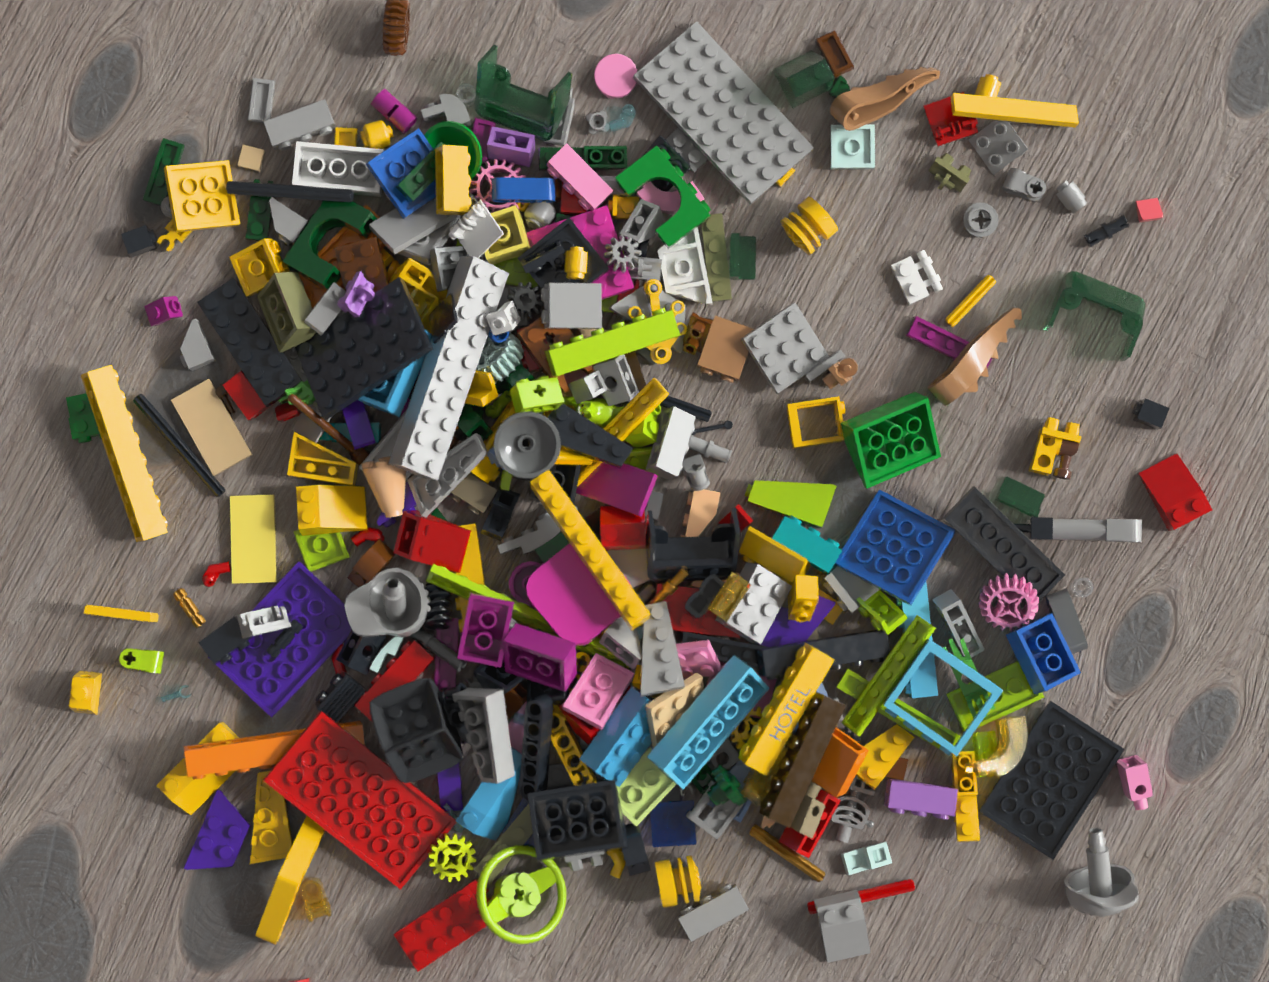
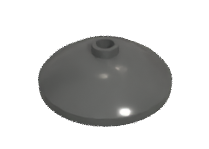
M531 411L519 412L509 416L501 423L494 438V452L499 464L508 473L521 478L537 477L548 471L557 461L561 448L560 436L555 425L544 415ZM529 439L530 443L527 446H523L522 441Z

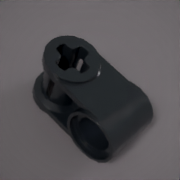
M458 683L456 687L449 689L446 687L441 688L439 692L448 722L454 728H461L465 725V722L460 720L458 712H461L458 701L454 702L452 694L467 689L463 683Z

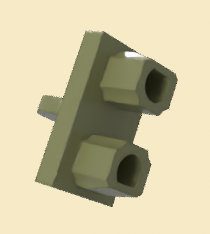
M948 153L937 157L928 171L934 174V179L941 183L938 189L942 190L946 186L950 190L954 188L961 193L970 180L971 169L965 165H961L958 170L951 166L954 159Z

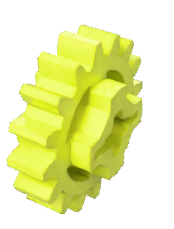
M446 833L444 834V840L436 839L438 842L437 846L431 844V849L434 852L428 853V857L433 859L429 861V865L434 867L432 870L434 874L440 872L439 878L441 880L447 876L448 882H451L453 877L460 881V875L463 874L465 877H468L467 870H474L471 862H476V857L471 855L475 854L476 851L474 848H470L472 846L471 841L465 843L464 835L457 839L456 833H453L452 838H449ZM448 844H458V845H457L456 847H453V846H449ZM441 850L443 854L438 862V854ZM465 853H467L466 862L463 865L462 857H464ZM452 854L456 857V860L453 861L448 856ZM447 869H456V871H447Z

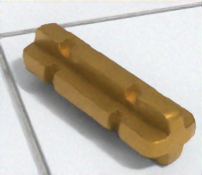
M183 588L176 590L173 596L180 602L179 605L188 618L192 619L193 625L196 628L202 626L206 620L202 614L199 615L200 611L191 598L187 597L186 591Z

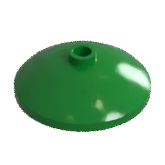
M443 121L427 130L424 136L432 148L441 141L444 145L468 146V153L470 154L468 175H470L472 180L478 173L482 163L481 146L474 133L463 124L454 121Z

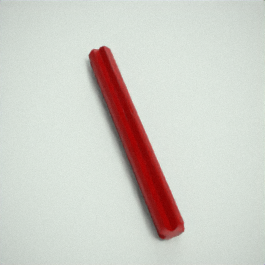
M912 879L860 890L858 893L861 903L912 892L915 890V885ZM814 901L808 902V912L810 914L817 913Z

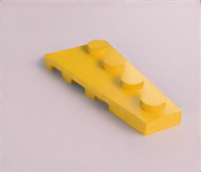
M270 771L257 773L250 864L287 858L293 845L286 800L263 780Z

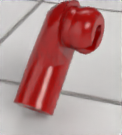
M368 527V530H361L351 538L357 547L366 540L376 543L379 539L382 542L385 539L380 529Z
M230 562L209 565L202 576L203 584L206 587H212L220 574L231 572Z
M343 644L332 655V663L336 674H341L343 670L346 672L345 665L336 660Z

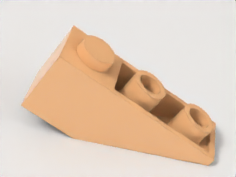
M705 489L689 492L687 505H691L689 514L685 513L683 526L687 528L685 535L680 537H698L717 513L720 492Z

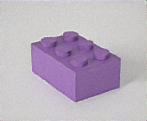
M887 779L884 805L889 808V811L904 814L905 810H911V813L917 816H926L927 813H933L932 816H935V818L948 819L949 815L955 816L958 789L942 785Z

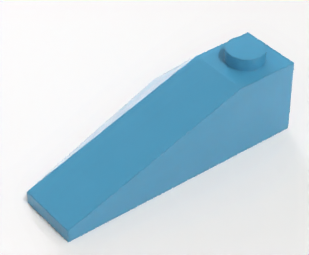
M511 747L515 776L498 784L482 782L456 820L457 823L473 834L496 841L509 821L520 780L522 754L513 747Z

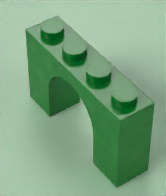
M655 146L616 176L615 181L627 197L653 180H665L675 186L680 195V208L673 217L655 230L657 236L669 249L710 218L709 211L711 209L704 200L700 202L695 194L698 192L690 182L686 184L682 178L684 174L677 165L673 167L669 162L671 157L664 148L659 149L658 146Z

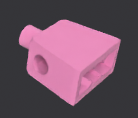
M1138 755L1118 759L1116 764L1125 796L1130 801H1133L1135 810L1148 808L1146 798L1152 797L1153 793L1147 763Z

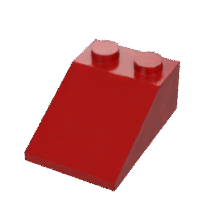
M1177 453L1138 473L1168 531L1175 530L1213 510L1203 490Z

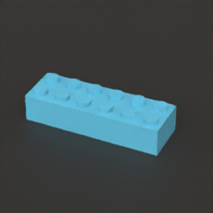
M733 655L657 746L652 749L647 758L684 790L769 690V687L750 666Z

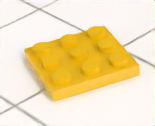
M229 160L164 167L175 232L240 225L235 194H228L226 191L227 182L232 181Z

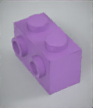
M492 126L487 142L488 159H497L498 161L504 159L508 163L513 162L517 165L530 167L535 152V135Z

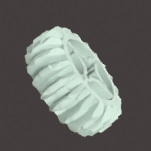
M509 333L508 338L504 342L496 343L488 335L476 370L491 373L495 384L498 380L502 382L504 377H509V374L515 371V367L520 365L519 360L523 358L522 353L524 351L520 340L514 334Z

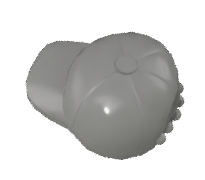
M391 568L379 572L369 583L357 588L346 598L345 611L350 627L356 635L363 637L385 634L401 638L410 636L421 628L425 622L427 612L431 610V607L428 606L431 602L430 598L427 597L429 592L424 589V584L419 582L420 578L408 570Z
M1100 828L1089 830V847L1086 849L1087 867L1069 873L1064 880V890L1071 906L1080 913L1105 917L1120 913L1122 910L1133 906L1138 901L1139 893L1132 871L1124 866L1110 864L1109 848L1105 846L1106 841Z

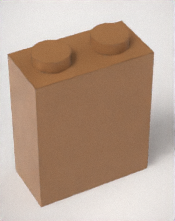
M715 315L697 367L701 368L700 372L710 376L716 373L721 375L720 379L733 383L734 380L738 381L749 352L741 338L754 329Z

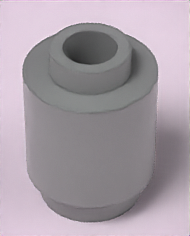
M1066 180L1056 188L1059 191L1056 193V196L1068 211L1071 210L1073 214L1087 204L1085 201L1086 197L1073 181L1069 183Z

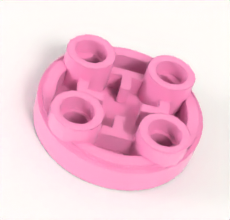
M608 55L602 58L595 68V84L606 97L611 99L622 98L631 93L635 88L637 82L633 79V76L637 73V69L632 60L624 55Z

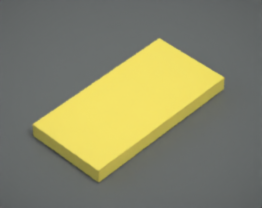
M275 495L230 496L232 584L277 582Z

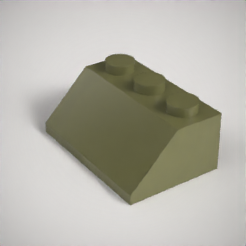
M298 272L274 273L257 298L278 351L284 352L311 339L316 331L304 323V320L312 311V307Z

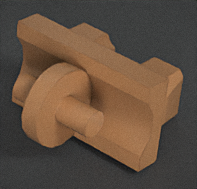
M845 358L828 368L831 373L822 380L830 390L839 383L843 386L853 379L851 376L857 373L858 364L852 358Z

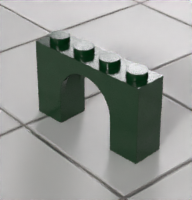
M322 200V204L316 213L311 216L304 231L299 234L293 247L286 253L283 262L292 271H297L299 275L328 290L334 282H338L341 274L334 265L318 256V245L321 238L329 230L337 227L349 228L367 238L371 233L369 224L377 220V218L371 211L354 202Z
M520 364L515 367V371L509 374V377H504L502 382L498 380L495 386L499 395L505 391H510L519 380L528 379L529 381H536V379ZM464 403L457 426L468 438L477 433L485 441L493 433L483 421V413L487 405L482 407Z

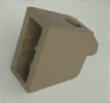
M813 782L810 783L790 826L810 838H813L825 809V805L815 799L821 787Z

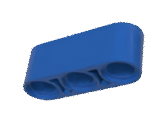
M492 178V201L504 203H541L546 201L547 203L555 202V179Z

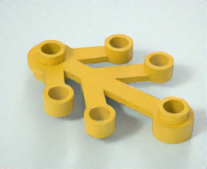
M649 279L644 283L643 289L650 296L651 314L653 316L652 311L660 309L659 294L662 291V285L656 279ZM652 284L657 285V290L655 292L650 291V286ZM675 300L671 303L669 310H673L674 316L684 311V303ZM676 303H680L681 309L679 311L674 310V305ZM631 306L627 312L631 319L633 318L631 315L633 309L638 310L637 316L643 315L641 309L637 306ZM677 322V326H683V331L680 333V336L687 332V326L682 322ZM679 336L647 346L646 348L650 350L651 359L657 364L668 362L672 355L671 347ZM660 349H663L665 352L663 357H659L657 354Z

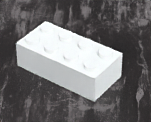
M296 141L292 185L352 189L354 195L382 197V187L370 172L366 163L384 152V149Z

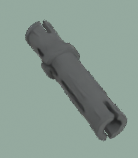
M420 628L417 632L410 635V637L422 644L425 650L432 651L458 672L466 666L467 660L457 659L458 654L440 642L433 633H428Z

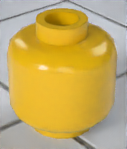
M382 120L365 124L363 131H360L365 148H387L390 146V138L394 137L391 126H386Z

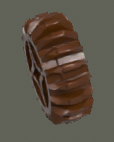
M386 0L382 37L385 54L398 56L404 55L406 52L410 25V3L408 0Z

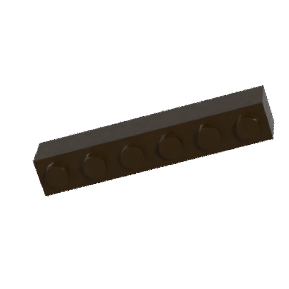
M815 692L804 716L799 720L798 729L789 742V748L785 757L780 761L779 770L770 783L767 796L761 802L760 814L790 828L846 705Z

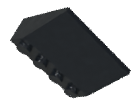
M616 780L528 793L537 860L545 861L628 848L626 828Z

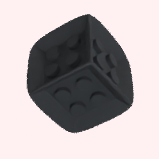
M429 678L415 680L382 693L371 700L369 704L376 736L386 761L396 777L403 783L427 778L451 768L463 760V751L457 730L449 724L444 706L439 697L440 691Z

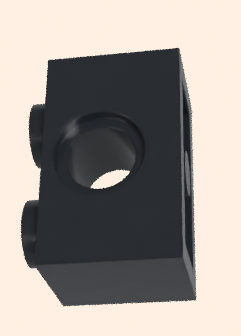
M351 629L336 660L349 668L367 675L383 645L386 635L363 637L356 635Z

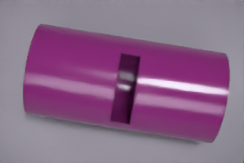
M386 89L380 91L371 103L379 113L403 134L408 132L418 119Z

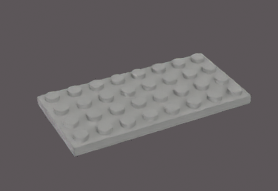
M697 21L633 76V79L750 205L814 149Z

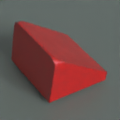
M288 402L275 407L276 418L279 422H285L301 414L297 407L290 405Z

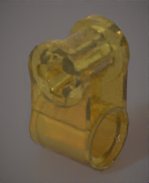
M316 877L308 878L301 887V893L309 922H313L315 918L322 916H332L331 907L322 881ZM307 884H315L318 888L317 893H309L306 887Z

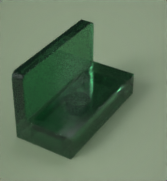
M739 233L730 234V280H755V236H739Z
M1005 477L995 500L1030 517H1038L1041 511L1039 508L1045 494L1010 477Z

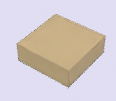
M243 145L238 167L260 172L265 151Z

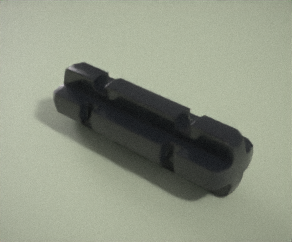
M295 619L292 620L291 627L283 630L274 640L276 643L274 645L271 644L267 648V652L272 657L277 658L281 653L280 650H284L296 637L295 633L298 634L303 629L302 624Z

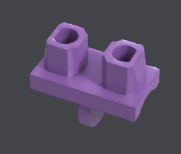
M356 272L353 280L348 281L346 285L347 292L344 297L339 299L337 305L344 312L349 311L354 317L360 316L366 302L371 301L374 297V285L364 278L362 272Z

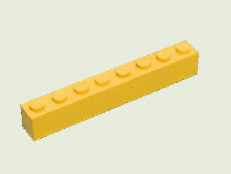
M112 365L82 374L81 378L136 542L168 533L166 529L167 521L161 514L159 508L160 500L154 493L152 487L154 484L153 479L147 472L146 458L140 451L139 437L133 430L132 416L126 409V398L123 391L119 388V377L116 370L113 369Z
M549 470L545 471L530 481L531 489L630 630H634L650 619V613L551 472Z

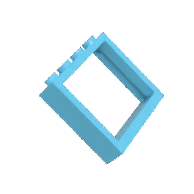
M928 639L883 705L886 707L884 711L892 717L896 718L898 715L904 719L903 724L913 731L917 728L923 732L921 736L930 743L933 741L941 745L939 749L949 756L952 753L958 756L1003 690L941 646ZM930 651L991 693L955 745L894 704Z

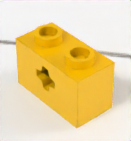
M795 576L788 594V620H795L797 622L811 620L819 600L818 576Z

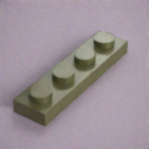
M722 213L710 214V218L701 224L711 298L712 302L732 300L723 217Z
M529 804L474 868L476 872L481 874L486 863L496 853L511 846L523 845L533 834ZM514 855L503 859L494 867L488 878L489 883H492Z

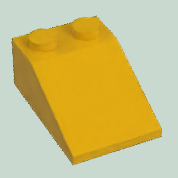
M335 485L296 487L298 529L302 536L368 530L365 487Z

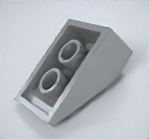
M857 890L814 899L828 963L871 953L863 907Z

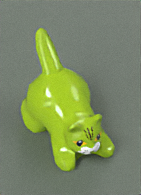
M594 398L591 401H584L578 404L575 399L572 400V405L577 413L602 429L624 408L615 405L608 406L604 398Z

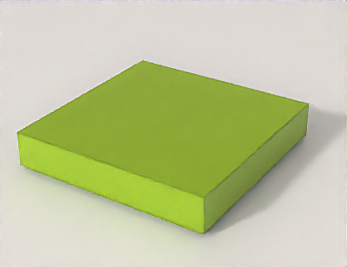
M299 530L293 532L306 568L311 572L350 558L341 532L302 536Z

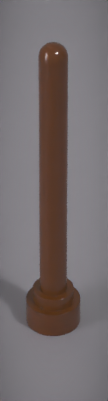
M295 394L288 396L289 402L350 452L351 459L358 465H361L370 454L365 447L354 449L353 443L300 398Z

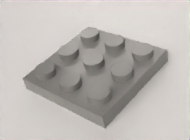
M796 302L790 304L741 338L775 394L780 393L829 358V355Z

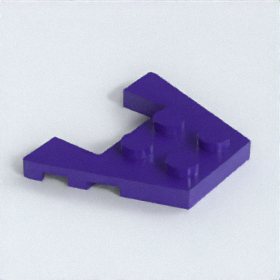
M818 596L819 600L810 621L805 622L788 620V609L781 606L760 645L772 647L806 641L835 606L836 602Z

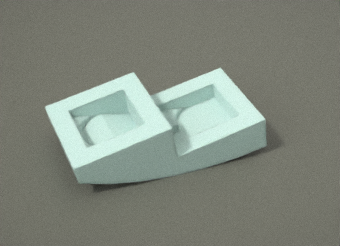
M394 637L378 653L370 670L377 673L380 672L388 653L397 656L405 637Z
M887 842L841 853L846 875H852L892 863Z

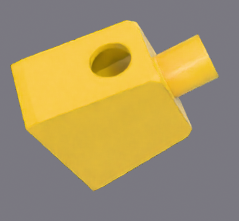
M79 671L73 676L69 708L72 711L97 715L102 673Z

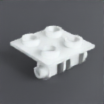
M479 200L471 207L468 213L464 214L450 228L448 234L453 240L458 238L469 256L480 258L504 233L483 202Z

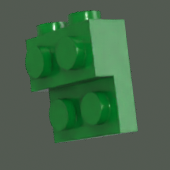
M87 393L66 397L72 439L78 440L79 443L92 441L91 437L100 436V439H102Z

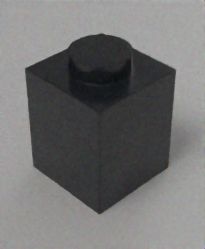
M146 225L121 234L128 255L132 258L157 249L155 242L158 240L154 230H150Z
M1145 398L1135 404L1132 414H1135L1133 420L1159 430L1162 428L1170 408Z

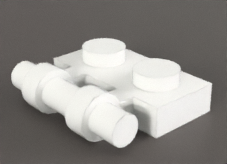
M925 250L917 253L920 261L915 264L910 256L890 266L908 305L928 297L929 293L926 288L931 285L935 293L943 289L939 282L941 279L939 275H936L931 265L933 262L930 257H927ZM924 268L928 277L927 280L922 281L918 272L919 269Z

